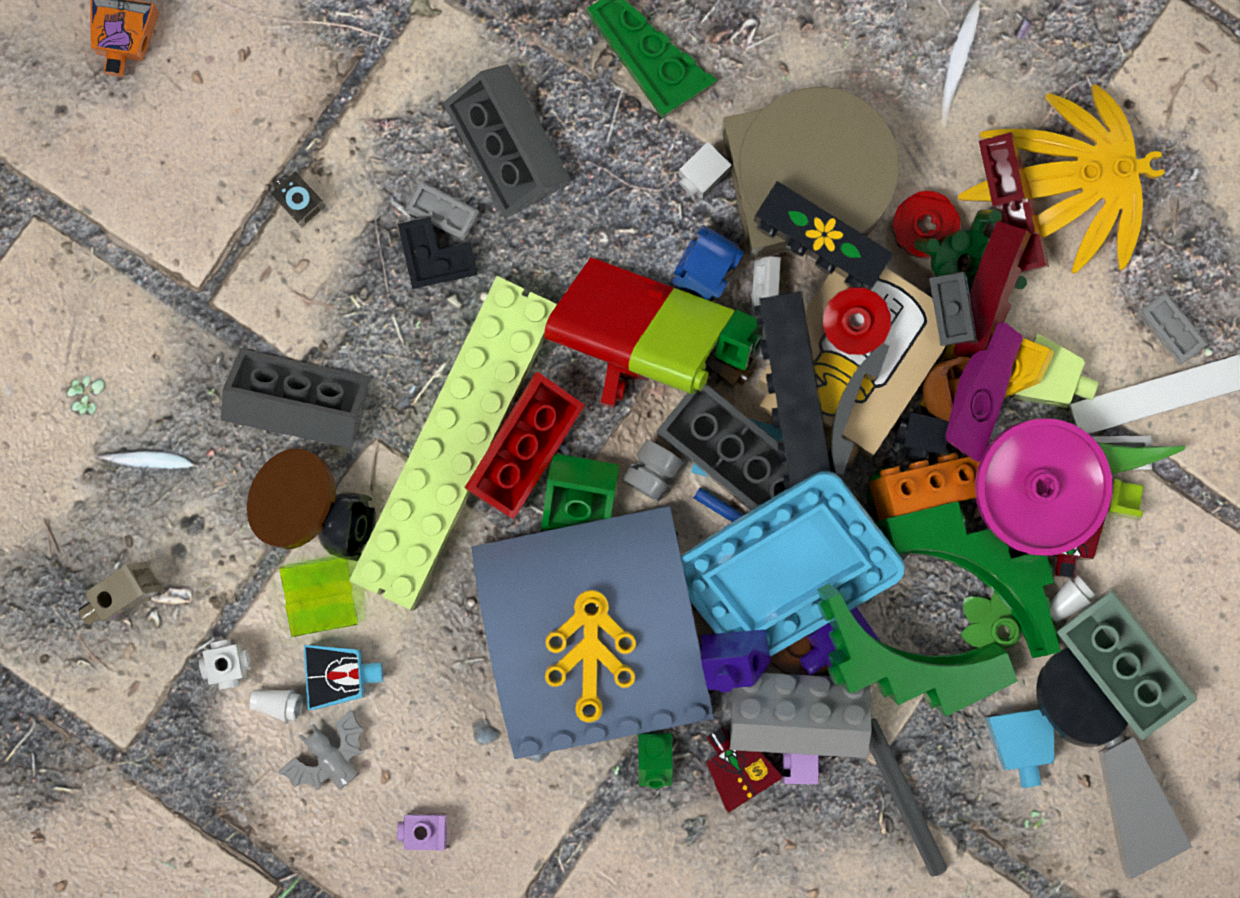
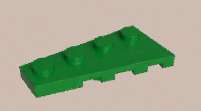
M599 0L587 8L586 13L662 119L716 84L717 79L710 73H705L695 64L696 61L687 53L683 54L670 42V38L663 32H658L646 22V18L626 0Z

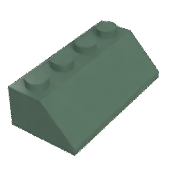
M1111 587L1091 602L1092 604L1082 609L1061 627L1057 633L1138 737L1144 740L1196 702L1197 693L1114 587Z

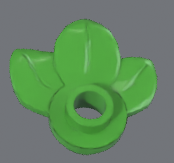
M995 592L991 600L974 596L964 599V614L971 625L962 631L961 637L969 645L980 648L995 642L1002 649L1013 647L1019 641L1021 629L1010 610ZM1000 626L1008 628L1009 635L1007 638H1001L998 635V628Z

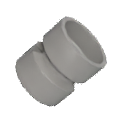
M646 439L637 454L639 462L630 465L622 481L647 497L659 502L668 488L667 478H674L683 461L660 445Z

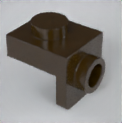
M710 352L705 360V371H708V378L716 384L723 381L730 388H733L738 382L743 386L754 371L750 367L754 359L750 357L745 371L740 368L735 370L726 362L715 358V354Z

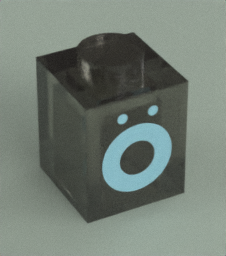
M296 171L290 176L289 174L283 175L273 185L275 190L271 195L301 228L326 207L323 200Z

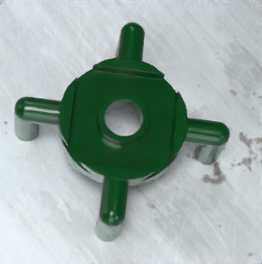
M981 209L977 211L970 230H956L945 235L939 241L931 238H918L914 242V247L916 250L931 256L930 264L935 277L961 273L957 264L958 259L962 254H968L971 259V266L964 274L967 277L970 293L982 256L989 242V238L983 234L986 224H996L997 221H1001L1002 214L998 210ZM1019 276L1013 289H1024L1027 285L1026 278Z

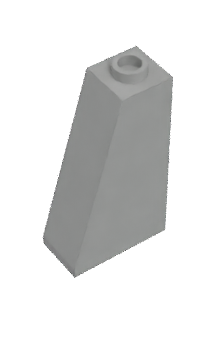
M1121 734L1114 740L1104 744L1106 748L1100 750L1098 754L1122 870L1126 877L1133 879L1192 848V845L1135 738L1131 736L1124 738Z

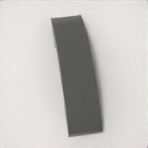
M880 345L862 362L847 383L838 402L831 428L830 458L832 471L839 478L843 476L854 446L853 442L842 439V435L862 380L866 378L875 382L878 379L889 345Z

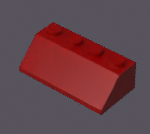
M536 371L464 488L490 507L514 520L585 405Z

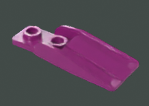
M1004 322L997 324L987 350L974 354L960 376L946 432V440L976 462H981L1007 390L1013 369L1012 365L1023 340L1020 333Z

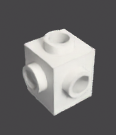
M230 639L210 643L211 650L202 651L204 659L199 660L203 680L208 679L209 685L218 684L219 690L238 687V680L248 678L247 670L251 669L247 650H243L242 645H231ZM220 658H225L228 661V667L225 671L219 670L217 661Z

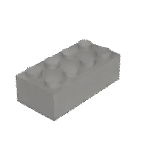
M763 673L755 685L732 689L730 750L857 758L868 757L871 738L870 685L850 694L842 685L836 686L831 677Z

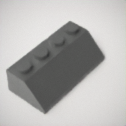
M508 64L479 72L443 102L446 111L504 219L552 195L570 181L568 174Z
M240 349L223 388L221 420L352 449L360 428L371 377Z

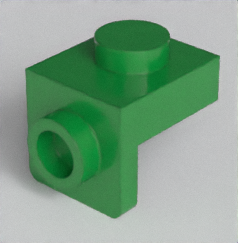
M638 734L639 786H647L652 789L672 786V734Z

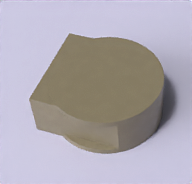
M810 87L787 93L774 100L764 109L723 118L722 134L728 162L731 164L730 171L749 259L790 251L785 246L787 244L785 240L777 235L774 239L764 235L756 228L758 224L754 222L755 214L776 181L865 236H868L882 219L897 187L899 155L895 139L887 123L863 99L835 88Z

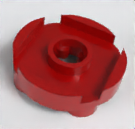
M934 191L917 192L905 199L898 206L894 214L892 229L896 243L913 257L931 259L930 255L915 249V240L918 238H931L939 241L945 235L960 230L959 214L946 196ZM925 216L931 217L930 222L935 224V230H929L928 234L922 233V229L917 226V221H923Z

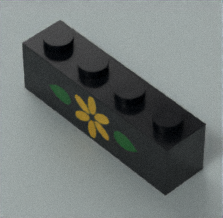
M776 181L754 217V222L758 224L756 228L761 233L772 239L777 235L787 242L785 246L793 253L801 257L807 254L817 260L815 266L830 275L836 272L844 277V284L849 288L865 287L872 290L894 253Z

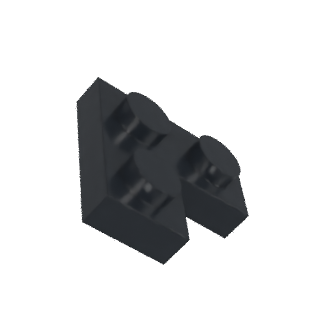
M431 215L398 222L412 289L478 275L471 241L438 248Z

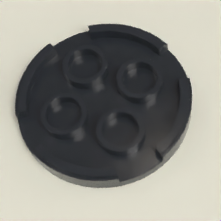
M1069 647L1054 654L1041 668L1036 683L1038 706L1042 716H1046L1050 724L1061 734L1060 737L1081 747H1097L1114 740L1123 733L1128 726L1127 721Z

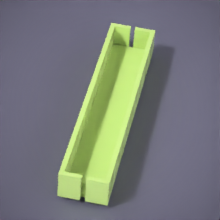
M496 276L349 579V581L378 595L381 594L382 590H385L384 598L411 611H414L470 495L464 487L502 428L545 339L544 330L548 317L557 305L532 292L529 293L528 297H525L524 288Z

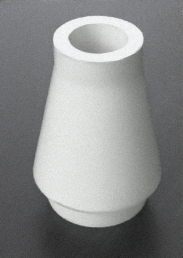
M1079 575L1073 580L1069 578L1050 602L1049 611L1052 619L1057 624L1064 618L1092 604L1090 600L1096 596Z
M254 690L251 694V710L262 712L285 723H288L290 720L297 721L301 714L303 698L301 694H295L294 690Z

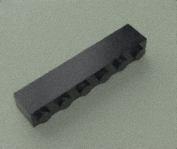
M802 291L759 298L760 305L754 306L757 326L764 325L766 339L760 340L763 360H770L772 372L766 374L769 394H775L777 407L772 408L773 422L775 428L781 427L783 441L777 442L781 462L787 461L789 475L783 476L785 490L822 471L832 472Z

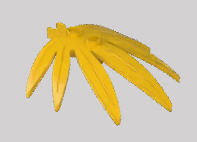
M1097 84L1091 86V94L1097 112L1109 132L1095 117L1077 104L1051 93H1047L1044 97L1069 124L1096 143L1095 146L1065 135L1031 129H996L982 131L979 134L981 139H987L1012 132L1017 148L1020 150L1077 158V161L1052 162L1024 168L1033 199L1058 195L1078 189L1082 190L1081 193L1069 197L1037 215L1043 238L1078 218L1100 199L1105 201L1082 238L1071 268L1072 274H1076L1101 247L1111 231L1120 209L1122 212L1119 219L1116 241L1117 264L1120 271L1126 268L1136 246L1142 222L1143 196L1139 175H1145L1150 179H1157L1165 174L1164 169L1153 170L1150 167V161L1160 159L1162 152L1153 151L1148 153L1143 159H1136L1134 138L1126 116L1116 101ZM987 180L960 193L957 199L959 201L991 202Z

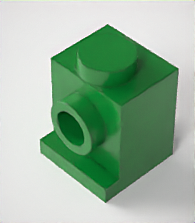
M736 310L719 334L715 358L745 371L748 367L750 354H755L760 345V340H762V335L758 334L761 326H757L756 318Z

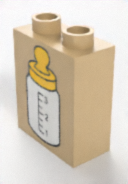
M886 267L873 286L872 291L882 297L891 313V329L883 343L889 345V349L878 379L874 382L863 378L843 432L842 439L854 443L847 462L848 466H850L857 453L867 460L875 454L946 347L940 346L933 298ZM833 272L832 275L829 274L805 310L829 454L831 428L840 397L857 368L872 353L849 355L836 349L827 339L823 329V313L826 306L838 292L849 288L844 284L845 278L836 272ZM853 314L851 322L858 326L864 322V318L861 314ZM769 364L756 387L767 393L759 407L773 417L772 408L777 407L776 395L769 394L766 374L772 373Z

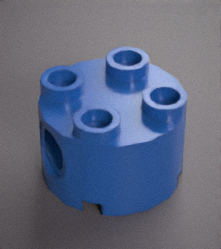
M702 225L696 232L700 236L697 241L692 239L674 271L676 276L671 279V283L695 296L713 301L721 296L728 283L727 280L723 279L726 272H729L731 268L735 269L744 252L738 249L739 245Z

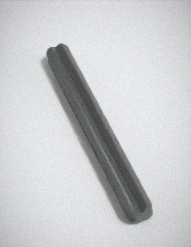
M872 718L869 749L929 874L932 877L938 876L947 870V865L878 721Z

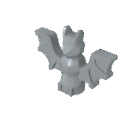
M349 711L336 723L341 739L339 748L331 746L327 736L322 734L314 724L312 725L314 733L308 738H305L302 734L299 736L307 745L309 752L317 756L318 766H309L298 759H292L279 770V774L287 776L293 782L294 787L301 784H310L319 790L323 781L327 778H330L339 790L347 785L359 774L350 764V759L354 755L363 753L359 746V737L364 728L357 723L355 712Z

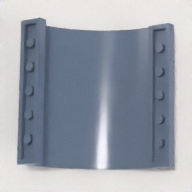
M670 506L471 546L489 655L514 759L714 719L701 664V653ZM586 590L599 591L606 597L609 607L607 614L624 631L631 632L636 641V646L631 653L622 654L616 649L615 640L598 625V639L623 665H628L633 669L635 680L627 688L618 686L615 683L614 675L597 658L596 695L602 701L603 712L598 720L591 723L580 720L575 712V702L582 695L583 659L566 674V679L562 685L553 687L545 680L546 668L551 664H556L584 638L583 624L566 639V647L559 653L549 651L545 642L546 636L550 631L557 630L575 613V599ZM592 602L585 606L587 613H595L598 609V606ZM553 636L549 643L554 647H558L562 644L563 640L559 636ZM623 637L619 640L618 644L626 648L631 645L632 641L628 637ZM553 670L549 673V678L555 681L559 680L562 676L558 670ZM622 671L618 674V679L621 681H627L631 677L628 671ZM591 704L583 707V712L588 715L593 714L596 710L595 706Z

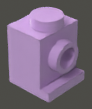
M783 753V770H789V776H782V783L818 784V755Z
M404 815V822L398 821L397 841L404 842V850H446L447 815ZM423 826L427 829V837L425 839L416 837L415 829L417 827Z

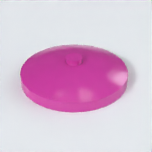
M1049 418L1025 420L1001 432L985 450L983 458L978 465L975 479V496L978 509L990 531L1003 543L1016 550L1042 556L1061 554L1087 541L1098 530L1106 517L1113 489L1110 466L1098 443L1087 432L1074 424Z

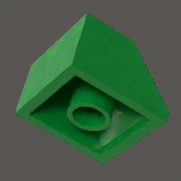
M554 454L547 480L541 530L549 531L611 518L620 465Z

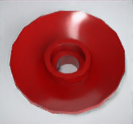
M850 287L838 292L828 302L823 313V329L827 339L836 349L849 355H864L874 351L885 342L891 329V313L887 303L878 293L865 287ZM853 314H861L864 322L858 326L854 325L851 322V316Z

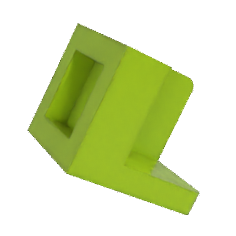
M1113 478L1112 498L1107 515L1134 520L1142 518L1143 510H1140L1143 486L1121 482V479Z

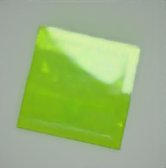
M332 556L279 567L291 637L358 625L352 582L349 581L350 571L346 559Z

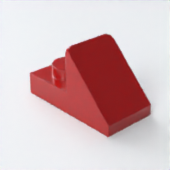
M608 363L601 406L614 408L616 400H623L626 382L620 381V376L647 380V378Z

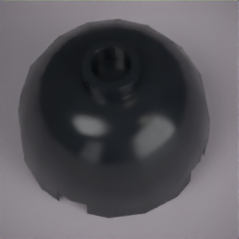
M341 493L336 495L335 503H331L329 512L322 523L324 528L318 534L322 547L329 554L346 560L359 561L362 554L360 552L364 544H367L375 528L376 511L374 507H369L368 501H372L370 496L358 493Z

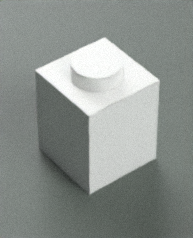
M707 142L679 169V177L681 178L679 183L691 196L697 193L703 199L730 172L731 164Z

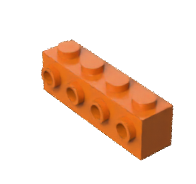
M957 453L937 458L938 464L931 466L928 460L908 465L910 471L901 472L900 467L880 471L881 478L869 482L879 521L957 501L959 503L975 499V479L980 462L974 461L969 456L958 459Z

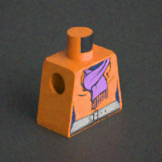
M90 0V45L97 55L106 56L103 73L123 77L126 60L142 61L144 59L159 17V11L154 4L132 0Z

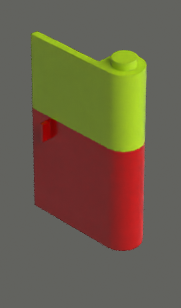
M590 257L548 317L544 337L549 341L693 395L697 390L701 391L707 382L708 371H705V360L718 342L720 332L733 316L735 310Z

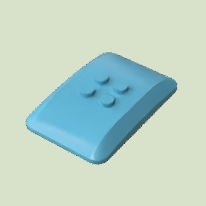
M829 471L816 473L727 525L681 556L689 599L713 631L717 634L765 629L770 656L830 622L829 620L825 621L819 611L817 603L821 601L817 590L818 588L830 583L841 593L850 611L899 582L905 571L904 562L843 481L836 474Z

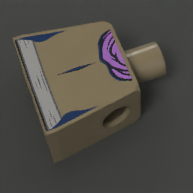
M147 562L127 564L86 592L89 602L80 607L78 611L87 625H91L99 619L103 622L118 619L164 589Z

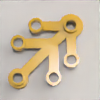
M586 590L580 593L574 602L575 613L557 630L550 631L545 639L547 649L553 653H559L565 649L566 639L584 624V638L556 664H551L546 668L545 680L553 687L562 685L566 679V674L583 659L582 695L575 702V712L580 720L587 723L598 720L603 712L602 701L596 695L597 658L614 675L615 683L618 686L627 688L635 680L633 669L628 665H623L598 639L599 625L615 640V647L620 653H631L636 646L634 635L631 632L624 631L607 614L609 608L608 601L601 592L596 590ZM595 603L598 606L595 613H587L585 611L586 604ZM553 636H559L563 641L560 646L554 647L549 643V640ZM623 637H628L632 642L629 647L623 648L618 644L619 640ZM553 670H558L562 676L559 680L555 681L549 678V673ZM622 671H628L631 677L627 681H621L618 679V674ZM591 704L595 706L596 710L593 714L588 715L583 712V707Z

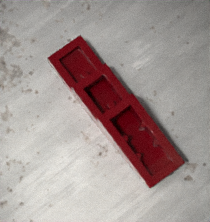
M1010 132L980 140L979 146L992 206L996 207L1002 214L1000 222L1027 230L1031 234L1017 265L1021 269L1020 274L1049 267L1032 194L1013 133Z
M1000 221L996 222L969 293L977 343L955 344L953 352L955 356L971 358L977 352L987 350L997 324L1005 322L1012 306L1008 299L1021 272L1017 265L1031 236L1027 230Z

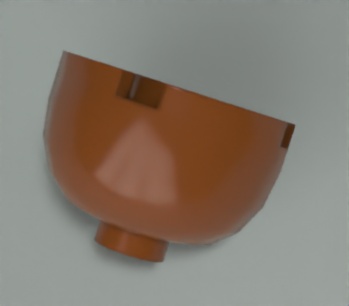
M969 357L949 358L936 364L928 372L923 386V399L933 417L949 422L959 379L970 360Z

